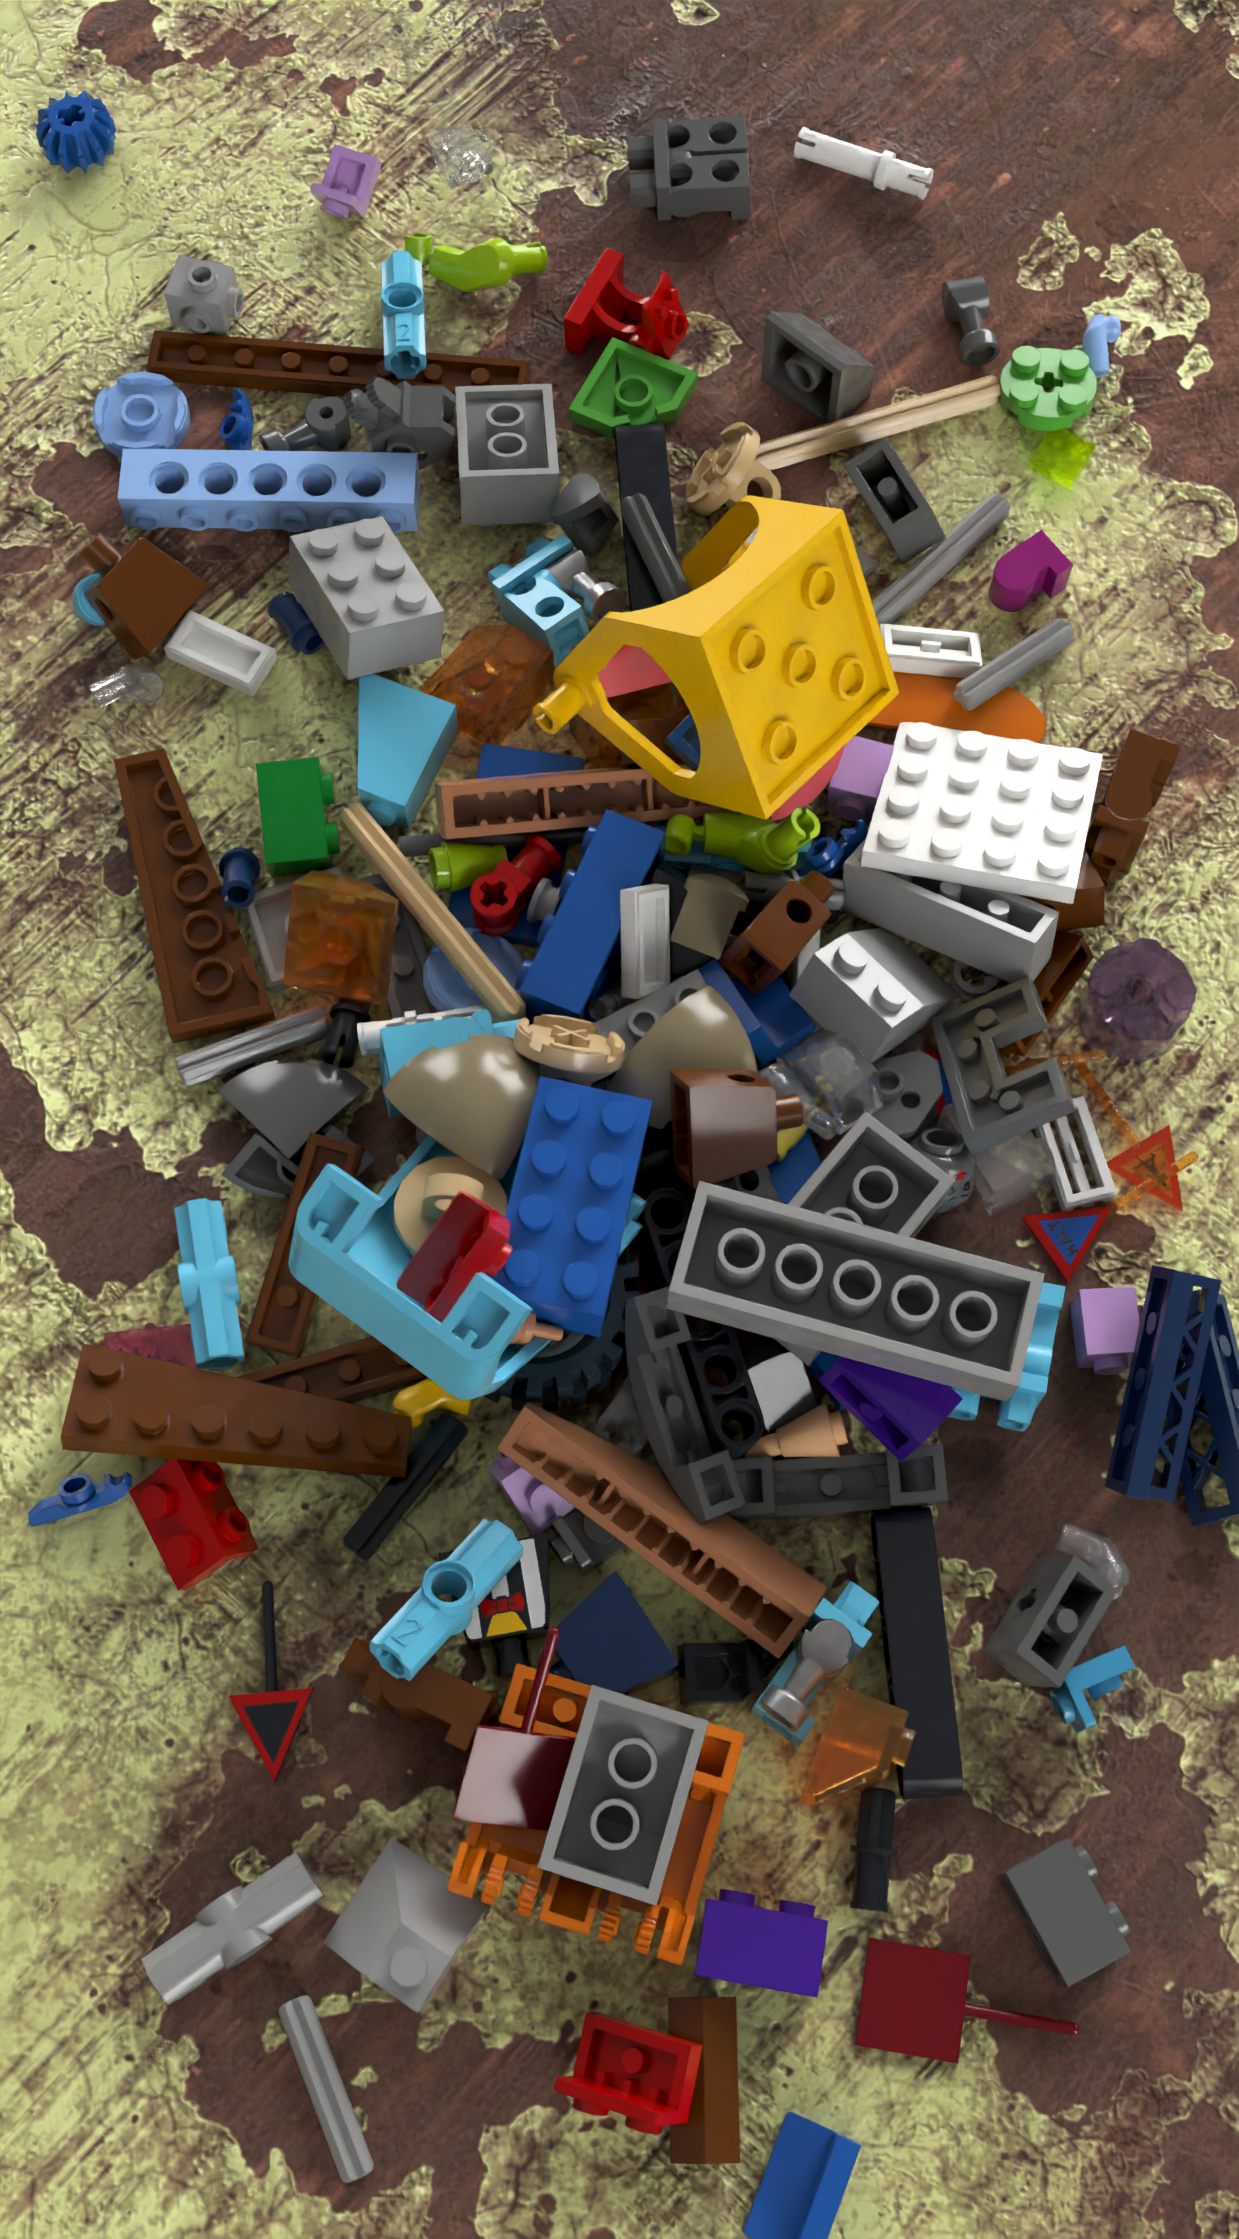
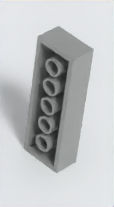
M699 1181L670 1284L666 1309L1007 1402L1020 1386L1045 1274Z

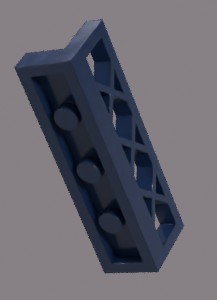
M1152 1265L1105 1487L1127 1497L1147 1501L1148 1497L1171 1502L1175 1501L1222 1280ZM1193 1286L1202 1287L1197 1311L1187 1317ZM1191 1328H1193L1192 1336L1188 1332ZM1182 1342L1188 1351L1185 1366L1175 1373ZM1181 1383V1388L1179 1392L1176 1386ZM1171 1398L1176 1406L1173 1422L1164 1427L1168 1403ZM1167 1439H1169L1168 1448L1164 1443ZM1158 1453L1164 1461L1160 1486L1151 1484Z
M1199 1289L1192 1291L1187 1317L1197 1311L1201 1294ZM1219 1294L1190 1426L1191 1431L1198 1417L1211 1424L1214 1439L1204 1456L1192 1448L1188 1435L1180 1473L1192 1526L1199 1527L1239 1516V1350L1226 1298L1222 1294ZM1193 1328L1188 1330L1190 1336H1192ZM1182 1342L1175 1373L1183 1367L1187 1360L1188 1351ZM1171 1398L1169 1399L1166 1413L1168 1424L1173 1422L1176 1406ZM1204 1404H1206L1207 1411L1203 1409ZM1218 1458H1219V1461H1220V1465H1221V1466H1219L1218 1464H1216ZM1196 1462L1200 1464L1198 1470H1197ZM1212 1472L1225 1481L1230 1504L1207 1510L1202 1488Z

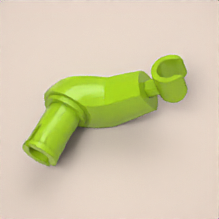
M415 233L414 237L405 236V251H409L413 258L421 261L422 265L429 264L428 271L430 275L464 292L485 291L497 286H503L509 282L513 275L542 273L545 271L548 263L546 248L544 245L541 246L539 241L509 245L502 238H495L479 243L467 251L443 244L435 248L433 252V235Z
M801 807L793 810L779 825L770 819L765 820L743 813L738 815L734 812L704 813L702 826H696L694 820L689 816L676 814L667 823L665 852L673 856H683L689 853L692 841L702 842L704 853L735 858L758 873L778 874L789 870L796 864L797 852L805 844L818 836L820 823L813 812L806 808L802 812Z

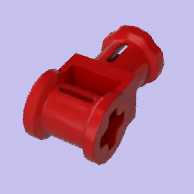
M530 833L524 839L525 847L511 862L503 859L491 873L480 876L473 883L470 891L475 926L481 929L483 934L491 937H501L512 932L519 923L520 914L529 906L533 891L542 878H546L552 871L559 872L564 866V861L560 854L541 836Z

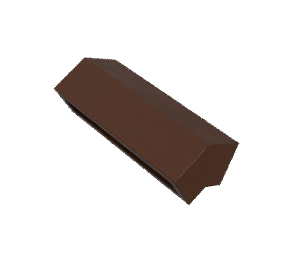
M1056 931L1051 959L1033 981L1047 1023L1094 958L1082 935ZM1042 1031L1000 1048V1054L1008 1059L1012 1053L1025 1057Z
M668 1997V2034L703 2045L688 2122L670 2125V2163H740L736 1997Z

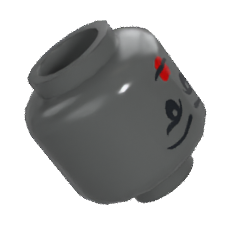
M937 1127L927 1129L920 1136L911 1140L910 1146L955 1179L946 1200L935 1213L949 1211L952 1207L966 1202L973 1192L976 1153L972 1154L965 1145L962 1134L952 1129Z

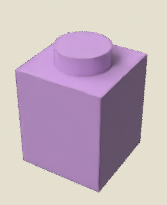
M854 736L845 744L841 760L830 782L825 810L835 812L840 818L848 821L857 822L860 819L871 822L884 775L889 768L894 746Z
M1135 1286L1079 1289L1070 1303L1077 1368L1094 1367V1373L1098 1375H1114L1128 1371V1366L1132 1362L1140 1325Z

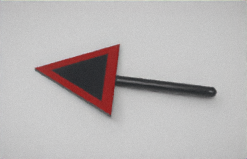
M265 1581L262 1584L266 1692L230 1695L229 1698L271 1777L276 1782L314 1688L278 1691L274 1589L271 1581Z

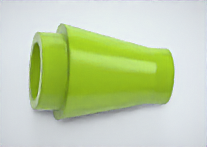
M442 841L441 847L430 848L429 868L434 889H446L448 893H453L472 886L480 876L491 873L503 859L508 861L504 845L490 846Z

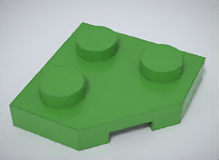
M612 337L569 407V421L611 439L615 438L616 426L674 422L678 419L698 385V373Z

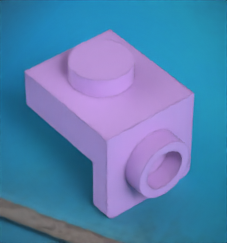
M334 144L322 185L313 182L310 192L322 203L321 210L332 216L347 219L349 213L365 218L382 163L377 157Z
M501 1451L496 1456L497 1461L487 1468L492 1478L501 1486L528 1531L533 1536L538 1535L551 1526V1520L561 1515L564 1517L576 1508Z

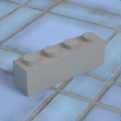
M865 840L844 862L842 881L845 884L846 895L843 906L840 909L1009 983L1027 976L1033 982L1051 959L1059 912L1013 893L862 867L861 860Z

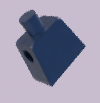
M617 1571L608 1576L557 1626L560 1634L554 1653L559 1661L550 1666L549 1673L629 1696L672 1676L678 1671L679 1663Z

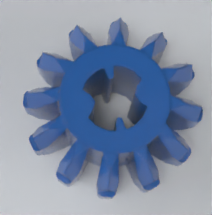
M66 90L63 99L49 98L48 108L38 110L36 137L39 146L43 148L45 156L52 166L61 164V167L64 168L67 174L75 167H80L87 173L88 165L104 166V156L114 154L116 127L113 117H110L107 107L103 104L101 98L91 99L86 91H83L77 97H72Z

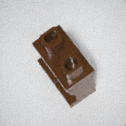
M1132 728L1118 758L1102 803L1097 808L1087 833L1084 847L1105 885V890L1111 891L1118 871L1128 874L1150 823L1146 821L1152 806L1155 807L1181 747L1179 744Z
M358 1638L353 1640L339 1668L341 1673L348 1676L347 1679L363 1687L361 1695L375 1708L389 1715L394 1708L408 1720L415 1722L429 1720L449 1730L444 1741L456 1753L466 1758L469 1755L477 1724L494 1726L502 1710L492 1694L429 1663H426L410 1681L404 1678L396 1679L381 1667L377 1658L370 1652V1644Z

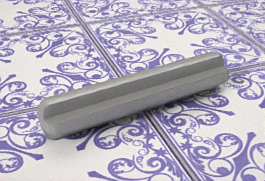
M1062 618L1054 619L959 682L953 694L955 701L960 703L964 710L975 709L1069 646L1071 638L1074 636L1073 628L1068 626Z
M315 1006L180 1055L175 1059L176 1068L184 1085L191 1086L327 1036L330 1026L324 1010L321 1006Z
M308 1995L299 1996L283 2004L279 2008V2015L340 2178L344 2183H350L369 2174L373 2170L374 2163L313 2002Z

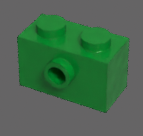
M318 757L256 763L265 864L271 876L315 873L332 868V854H341L338 824L328 822L327 805L336 804L332 773L323 772Z

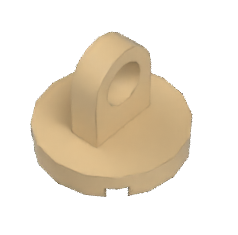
M745 422L733 423L720 433L719 438L724 442L717 450L713 447L705 450L694 467L686 485L687 506L699 515L708 516L718 510L723 504L731 509L743 496H748L747 487L751 480L761 486L764 498L781 499V486L777 477L755 460L759 450L760 436L756 430Z
M541 1014V1016H534L533 1024H529L530 1020L526 1017L518 1020L513 1045L518 1053L539 1063V1077L551 1079L565 1078L574 1084L590 1087L593 1074L611 1073L621 1067L625 1043L613 1031L609 1033L607 1039L597 1035L599 1027L593 1025L592 1022L560 1015Z
M459 1156L436 1157L417 1165L401 1181L394 1199V1229L400 1241L402 1240L403 1244L410 1250V1254L414 1256L455 1195L461 1190L466 1191L505 1217L508 1206L507 1196L498 1178L486 1173Z

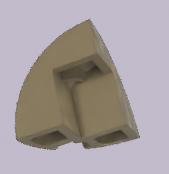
M710 985L680 1001L645 1033L625 1058L606 1090L652 1100L649 1125L658 1129H663L668 1121H672L670 1070H751L758 1073L754 1052L742 1023L727 1001Z
M490 1034L470 1035L467 1042L454 1044L443 1049L432 1046L424 1050L400 1068L383 1089V1093L407 1119L427 1135L459 1157L502 1180L527 1130L539 1081V1063L518 1053L513 1045V1038Z

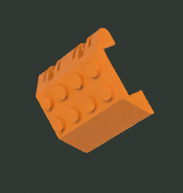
M516 1664L499 1718L501 1728L521 1729L537 1669ZM549 1673L532 1732L576 1738L591 1686ZM708 1723L657 1905L537 1868L548 1831L472 1821L465 1842L461 1841L447 1891L472 1899L482 1873L487 1874L481 1902L494 1906L496 1899L501 1895L506 1872L527 1877L526 1882L521 1886L517 1899L518 1914L527 1917L531 1916L540 1891L546 1893L539 1921L589 1936L596 1911L599 1910L605 1913L597 1939L611 1943L612 1937L617 1933L621 1919V1908L644 1915L643 1920L638 1923L634 1937L636 1944L634 1951L648 1954L654 1929L656 1928L663 1931L656 1958L681 1966L746 1734Z

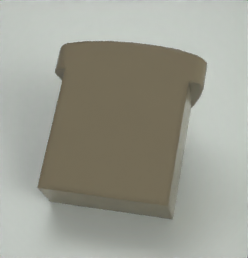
M712 874L689 876L684 885V888L689 891L669 940L720 959L738 911L745 912L749 900L737 885L725 877Z

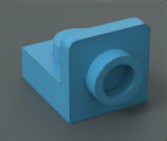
M1126 1646L1071 1668L1061 1687H1055V1689L1050 1691L1052 1704L1060 1720L1064 1724L1071 1722L1076 1733L1097 1724L1083 1694V1690L1087 1689L1091 1699H1095L1123 1687L1124 1684L1119 1675L1135 1668Z

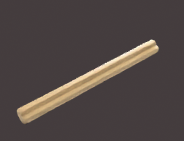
M990 375L762 442L759 445L755 460L771 471L998 404L1001 387L997 377Z
M353 803L349 808H343L339 813V818L341 819L340 826L499 1022H506L524 1018L527 1015L525 1010L526 1003L366 808L359 803Z

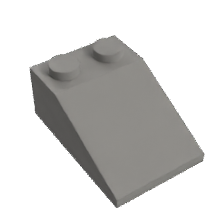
M552 384L455 387L462 526L552 523L553 520L550 518L549 513L559 496V465Z
M884 928L846 932L816 951L789 994L865 1068L931 1023V1018L954 1007L962 998L957 991L897 935Z
M592 1685L537 1868L657 1905L709 1721Z

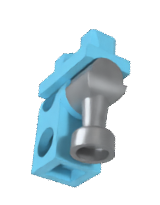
M561 535L552 542L540 537L528 545L524 561L515 567L501 563L488 572L491 588L498 599L504 619L512 626H515L520 632L527 633L544 649L547 659L556 667L572 652L571 648L577 646L590 632L582 606L574 600L578 598L584 602L585 613L595 623H598L609 612L623 613L626 606L625 594L609 582L597 584L591 578L584 554L581 550H573L572 541L564 535Z
M851 1581L834 1605L823 1598L804 1628L805 1632L755 1703L751 1713L796 1747H799L816 1723V1721L808 1716L807 1705L820 1686L832 1683L840 1675L848 1662L852 1664L873 1633L863 1626L879 1604V1601Z

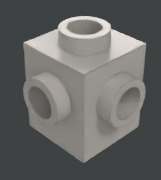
M181 255L177 258L164 292L172 324L187 327L199 333L210 332L227 336L232 320L240 316L244 302L243 290L238 288L234 267L214 260L204 261Z

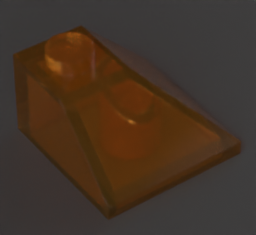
M476 625L419 691L455 704L459 730L481 745L484 743L502 745L553 686L555 670L554 651L515 625Z
M312 870L293 882L283 986L385 1005L388 1001L399 900L363 879Z
M839 1686L799 1800L801 1815L812 1819L889 1776L893 1762L905 1766L916 1731L905 1727L909 1711Z

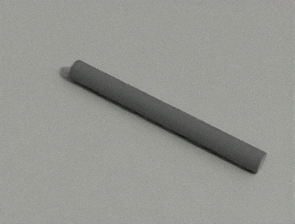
M589 827L457 839H444L439 834L399 837V848L405 857L429 855V849L441 847L442 841L490 846L503 844L506 850L521 849L525 847L524 839L530 833L541 836L552 846L582 844Z

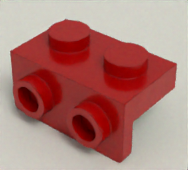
M459 1191L397 1279V1288L424 1305L423 1310L442 1323L476 1273H488L494 1277L507 1261L513 1249V1246L507 1243L510 1236V1220L466 1191Z
M170 1459L129 1490L178 1591L194 1587L229 1560L249 1556L258 1549L250 1532L249 1521L237 1507L225 1483L224 1472L216 1462Z
M586 2012L573 2076L556 2077L554 2091L573 2097L572 2107L576 2110L598 2116H607L609 2110L625 2115V2126L630 2129L648 2134H661L663 2126L688 2122L703 2045L600 2012Z

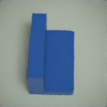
M716 958L698 969L707 985L713 987L736 1013L747 1033L753 1052L763 1065L775 1059L815 1030L816 1027L805 1010L789 996L791 991L780 975L755 996L736 978L731 981Z
M788 2112L783 2120L743 2227L744 2234L751 2239H828L861 2144L796 2113Z

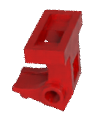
M606 248L564 317L565 349L582 356L592 338L608 344L611 338L614 337L669 360L679 342L684 338L689 323L678 299V289L673 287L668 273L662 272L659 277V284L651 297L638 295L624 286V254ZM627 317L641 324L631 326L624 324L623 321Z

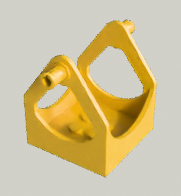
M750 495L743 496L683 558V574L693 591L650 608L625 613L609 612L554 670L553 680L556 690L544 701L538 703L532 709V714L538 716L543 712L535 721L549 734H556L565 723L578 714L670 792L678 796L767 820L899 694V689L844 510ZM757 530L752 543L749 544L747 540ZM625 644L642 648L662 668L683 697L695 722L700 741V763L696 772L679 767L609 705L605 690L599 681V674Z

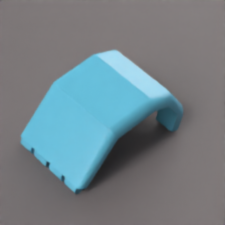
M428 1135L378 1195L335 1164H326L297 1210L288 1262L290 1272L296 1280L448 1393L459 1399H473L495 1392L552 1341L533 1336L525 1346L509 1344L533 1309L491 1279L488 1273L480 1272L475 1274L442 1323L424 1311V1305L397 1288V1279L413 1257L402 1240L400 1241L394 1229V1199L401 1181L419 1164L436 1157L458 1155ZM524 1138L503 1179H498L507 1196V1203L509 1202ZM634 1192L619 1256L643 1227L636 1219L647 1202Z

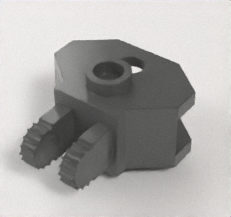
M379 376L366 383L365 393L358 388H354L344 395L343 405L346 408L345 411L348 412L352 419L355 418L357 423L367 429V441L371 443V452L416 453V450H423L426 453L417 454L419 470L450 455L455 428L450 426L449 423L452 421L456 405V395L444 386H411L406 381L393 385Z
M837 1046L829 1057L831 1059L830 1062L833 1064L832 1066L857 1083L854 1085L824 1069L820 1070L815 1076V1081L821 1095L845 1109L844 1119L852 1123L853 1126L866 1111L908 1144L911 1140L920 1136L923 1131L927 1130L936 1118V1104L943 1093L938 1060L920 1050L888 1059L882 1056L865 1068L844 1047Z

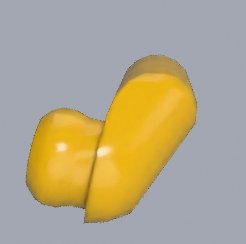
M427 1378L401 1390L397 1394L393 1402L396 1408L394 1413L412 1417V1429H415L422 1423L424 1414L435 1408L469 1416L475 1398L459 1399L448 1393L430 1378Z

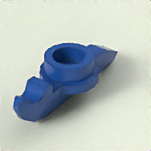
M240 389L234 391L235 402L229 405V409L233 412L228 414L223 420L220 427V436L225 439V443L231 447V450H251L254 419L252 407L247 396Z
M859 819L854 828H843L840 831L843 837L837 842H834L830 837H824L815 842L806 854L810 864L798 876H807L810 871H816L826 878L831 877L844 866V862L863 840H866L868 833L866 823Z
M125 1472L120 1477H114L109 1473L103 1475L104 1481L99 1483L93 1482L87 1474L72 1475L63 1480L59 1485V1495L42 1499L28 1512L29 1525H42L112 1504L123 1498L132 1486V1475Z

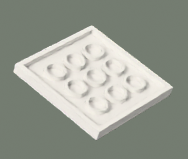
M900 722L893 745L892 758L888 771L884 775L863 847L861 866L1073 904L1103 754L1087 752L1079 748H1063L1039 744L1026 739L1015 740L986 735L978 731H962L938 727L925 722Z

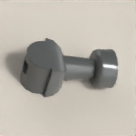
M976 276L943 282L942 304L945 312L944 316L950 322H959L965 335L959 343L963 363L967 366L977 367L993 361L998 356L1000 348L995 333L989 329H984L983 318H986L989 314V291L984 278Z
M316 397L306 407V422L284 435L278 429H272L260 435L259 438L263 450L300 451L318 444L329 452H340V447L347 444L351 438L348 412L345 411L344 402L337 397H325L320 400Z

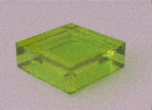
M1052 429V431L1047 433L1031 457L1028 468L1071 490L1093 457L1096 445L1066 429Z

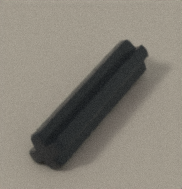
M445 1412L440 1415L410 1453L406 1478L391 1477L345 1535L343 1543L349 1550L364 1560L372 1557L467 1436L468 1429L464 1423L450 1413Z

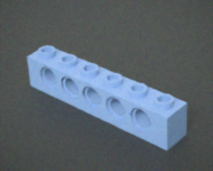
M123 448L117 499L127 527H137L143 530H154L164 527L187 528L193 531H202L207 528H230L244 532L255 529H283L289 532H301L304 530L325 529L383 516L393 533L397 534L402 531H418L421 480L417 453Z

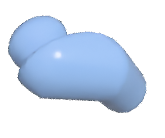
M1103 314L1093 316L1084 333L1083 352L1089 357V367L1096 377L1105 376L1110 373L1107 342H1115L1121 333L1120 319L1115 315L1104 317Z

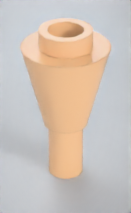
M825 1402L776 1429V1433L761 1436L756 1444L745 1454V1458L774 1457L781 1454L783 1457H840L839 1445L848 1443L840 1410L829 1412Z

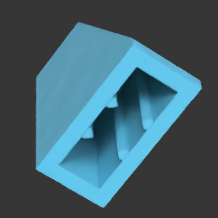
M371 674L359 677L357 789L360 802L378 824L387 827L395 824L409 830L459 731L457 709L455 704Z

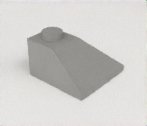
M390 1838L323 1943L369 1980L419 2013L423 2012L490 1905L481 1902V1898L475 1894L471 1899L447 1891L450 1877L393 1838Z

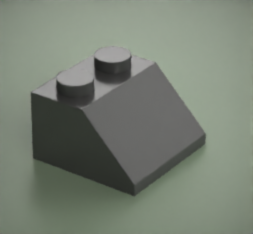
M772 311L766 317L761 380L821 424H827L851 416L870 397L875 366L861 352L850 349L833 337L825 326L818 323L815 324L801 313Z

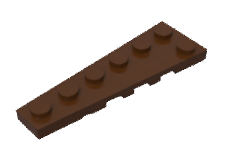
M165 749L114 759L169 1036L173 1044L276 1020L272 1005L230 906L225 904V897H221V883Z
M83 1344L60 1438L62 1449L71 1451L406 1478L412 1434V1417L121 1352L111 1348Z

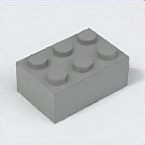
M383 516L290 536L288 584L347 680L440 658L445 611Z

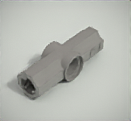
M295 1852L289 1857H285L269 1871H265L262 1876L246 1887L238 1886L203 1908L195 1916L197 1921L141 1959L146 1973L156 1991L163 1997L167 2005H171L201 1986L208 1978L224 1967L226 1970H229L255 1954L273 1939L271 1934L323 1899L325 1895L301 1855Z

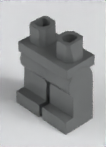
M745 114L679 120L667 126L666 120L652 121L653 135L627 137L629 171L654 169L655 173L630 174L631 207L657 206V221L671 220V214L677 217H691L700 212L731 211V220L750 219V176Z

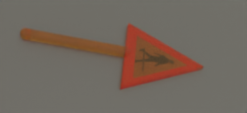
M1084 1062L1077 1063V1071L1131 1145V1148L1107 1161L1109 1170L1178 1210L1183 1211L1170 1126L1168 1125L1140 1141Z

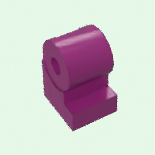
M1040 530L997 561L989 587V598L993 605L1007 612H1016L1024 609L1029 604L1031 596L1041 589L1049 598H1052L1066 589L1073 564L1051 539Z

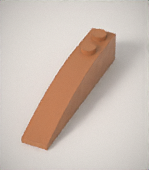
M676 763L683 769L693 771L685 763ZM640 766L434 782L439 835L444 839L589 827L590 825L598 826L606 809L638 822L668 820L676 814H684L691 818L702 817L704 813L735 812L678 796L666 789Z
M528 1402L524 1406L497 1448L778 1659L810 1618L827 1587L726 1513L704 1522H698L680 1500L664 1473L593 1433Z

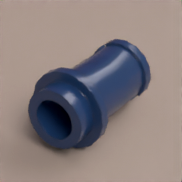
M283 592L271 600L267 609L268 615L290 637V646L295 651L309 655L317 652L324 645V641L294 594Z
M237 847L231 849L221 857L219 863L220 875L223 878L221 897H225L224 902L226 905L237 909L245 908L254 901V884L261 870L259 859L246 848Z

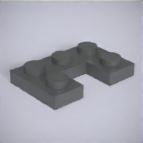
M1029 976L930 1019L963 1140L972 1154L1075 1112L1063 1070L1055 1057L1009 1077L1006 1075L999 1049L1049 1028L1036 986Z

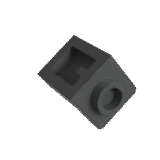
M578 1509L564 1518L559 1515L551 1520L552 1531L556 1535L548 1541L551 1548L567 1570L576 1565L583 1577L628 1547Z

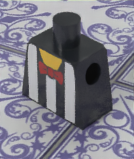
M547 1534L517 1539L523 1546L522 1557L473 1610L472 1620L463 1631L470 1650L493 1648L496 1673L499 1679L512 1678L517 1663L531 1667L527 1640L546 1637L547 1631L550 1628V1549ZM455 1550L438 1553L439 1561L446 1560ZM451 1595L453 1602L459 1600L458 1597Z

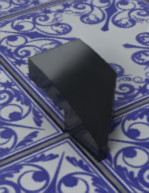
M746 1639L739 1643H683L678 1645L680 1705L736 1704L742 1702L748 1695L755 1693L765 1682L766 1676L783 1657L789 1654L793 1649V1641L779 1659L753 1639Z

